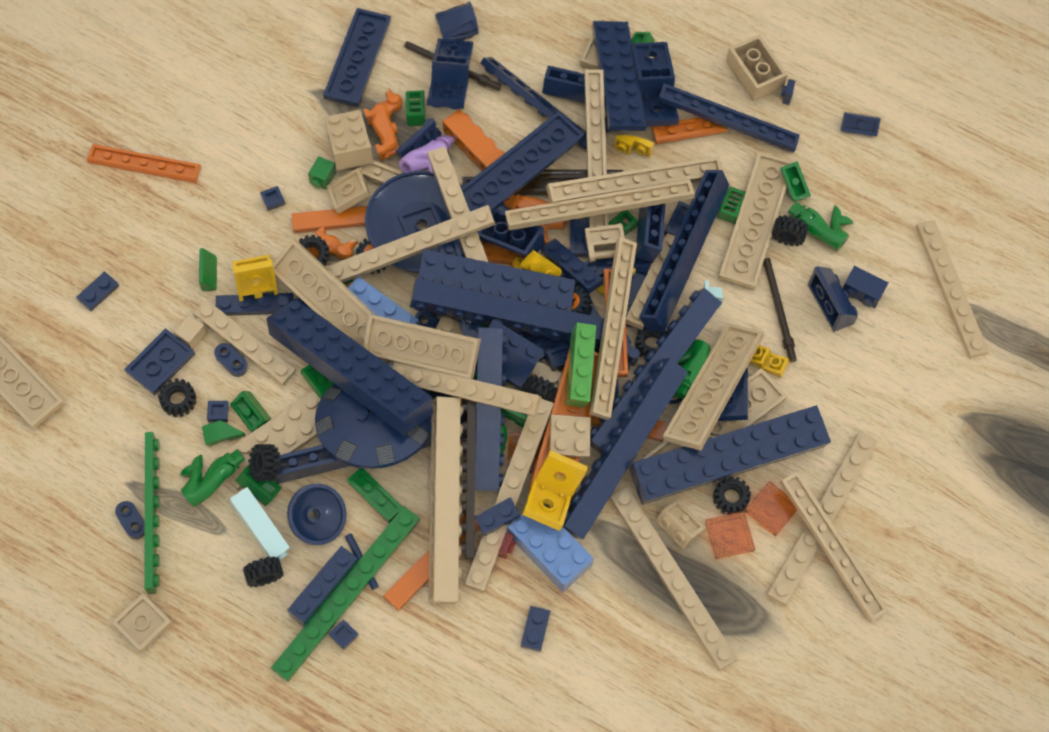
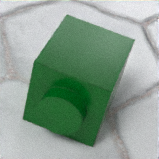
M318 156L308 173L311 185L327 190V185L331 183L336 174L335 163Z

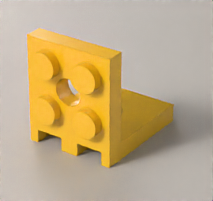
M270 254L232 261L240 302L243 301V296L254 294L256 299L262 298L263 292L274 291V295L278 294Z
M550 450L532 482L522 515L560 531L565 521L571 497L586 474L588 466ZM543 503L548 504L550 508H546Z

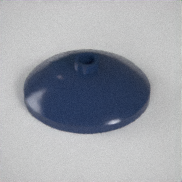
M320 483L306 485L300 488L289 502L287 509L289 527L293 534L304 543L310 545L327 544L339 536L346 523L345 503L340 494L328 485ZM311 511L314 513L313 519L310 517Z

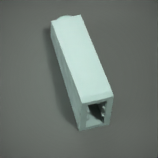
M248 487L230 498L229 504L267 556H270V558L275 556V558L278 557L280 560L287 556L288 553L286 551L290 547Z

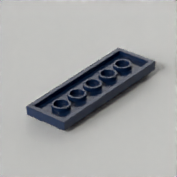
M356 8L325 88L324 99L359 107L390 25L391 16Z

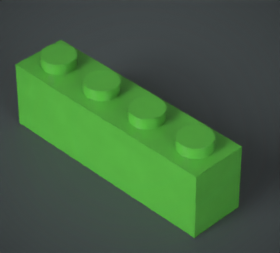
M577 322L571 330L565 405L585 408L590 402L596 325Z

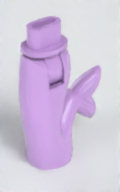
M448 135L437 137L428 144L407 153L399 161L401 171L406 173L430 170V173H434L427 156V151L446 147L448 151L451 148V144L455 142L454 138Z

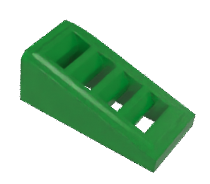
M424 90L406 91L407 126L424 125Z
M730 186L717 218L735 224L746 192ZM731 193L740 195L741 198H740V197H737V196H734V195H732ZM729 198L735 199V200L739 201V203H738V202H735V201H732V200H730ZM725 208L735 211V213L725 210Z
M628 210L620 212L609 222V225L621 223L624 226V236L638 227V221ZM627 219L630 223L626 224L623 220Z

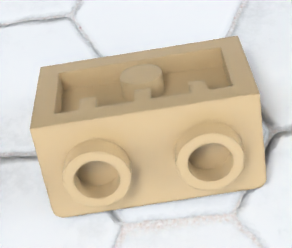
M678 499L664 508L655 520L682 549L687 547L690 541L700 535L706 528Z

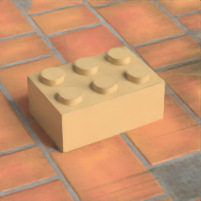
M760 34L729 48L726 61L753 101L781 89L783 85L785 86L788 74Z
M361 110L324 117L337 171L373 163L371 145Z

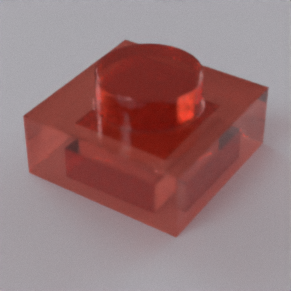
M506 532L499 549V557L507 559L508 554L513 553L516 545L513 542V534Z

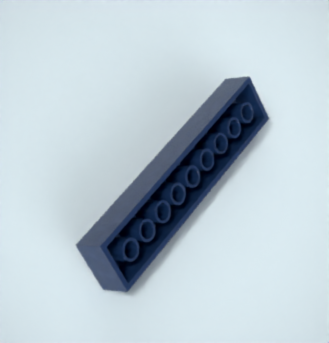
M297 298L266 318L270 336L403 436L433 414L432 397Z
M815 405L707 439L701 451L684 446L633 462L628 468L641 504L644 505L723 480L725 477L736 476L823 448L831 443L818 406Z

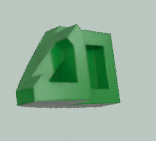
M221 420L202 426L205 445L209 447L225 440L234 441L245 436L244 432Z

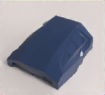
M470 1L435 14L443 39L464 41L479 34L477 19Z

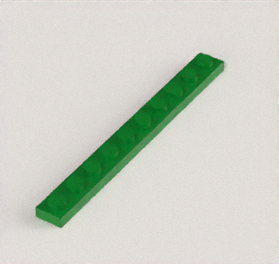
M406 507L399 511L272 665L271 669L287 682L293 677L372 578H374L419 523L420 518Z

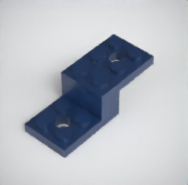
M438 38L432 61L431 85L427 97V105L435 108L464 109L474 42Z
M632 43L646 127L678 125L677 108L657 101L663 83L673 87L675 84V75L668 43Z

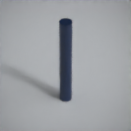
M348 534L345 536V539L353 555L359 561L363 554L353 535ZM375 577L369 582L371 590L379 588Z

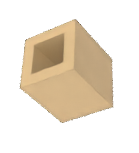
M188 315L174 331V334L191 349H194L207 332L202 320L197 317L194 319Z

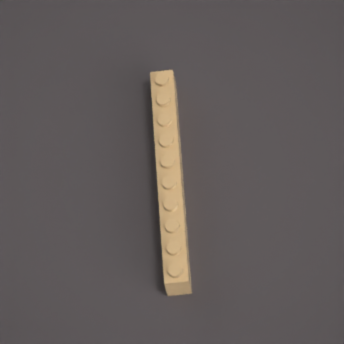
M437 396L432 400L433 414L431 415L428 603L454 604L461 597V588L458 586V578L461 577V566L458 565L459 558L461 557L459 537L462 533V527L459 525V517L462 514V506L459 504L462 485L459 484L462 475L460 456L462 455L463 446L460 444V436L463 433V425L460 424V416L463 414V405L460 404V398Z

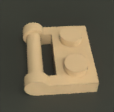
M622 224L585 228L584 233L589 262H595L598 259L614 258L615 250L595 252L594 248L616 245V240L619 237L625 239Z

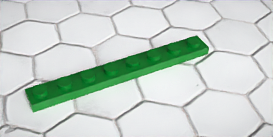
M145 432L144 589L148 594H156V587L160 586L159 574H156V567L160 566L159 554H156V547L160 546L159 534L156 535V527H160L159 515H156V508L160 507L159 496H156V489L160 488L159 476L156 477V470L160 469L159 457L156 458V451L160 450L159 439H156L153 432Z

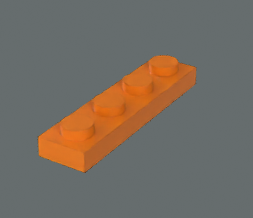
M701 117L679 120L678 125L652 126V133L656 144L725 133L727 131V127Z

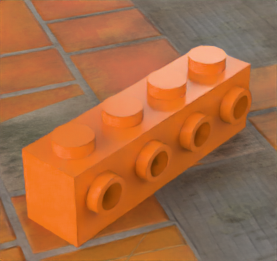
M460 109L443 120V131L445 134L454 138V143L481 171L505 154L503 150H499L491 138L486 137L481 127L476 126L467 113L464 114Z

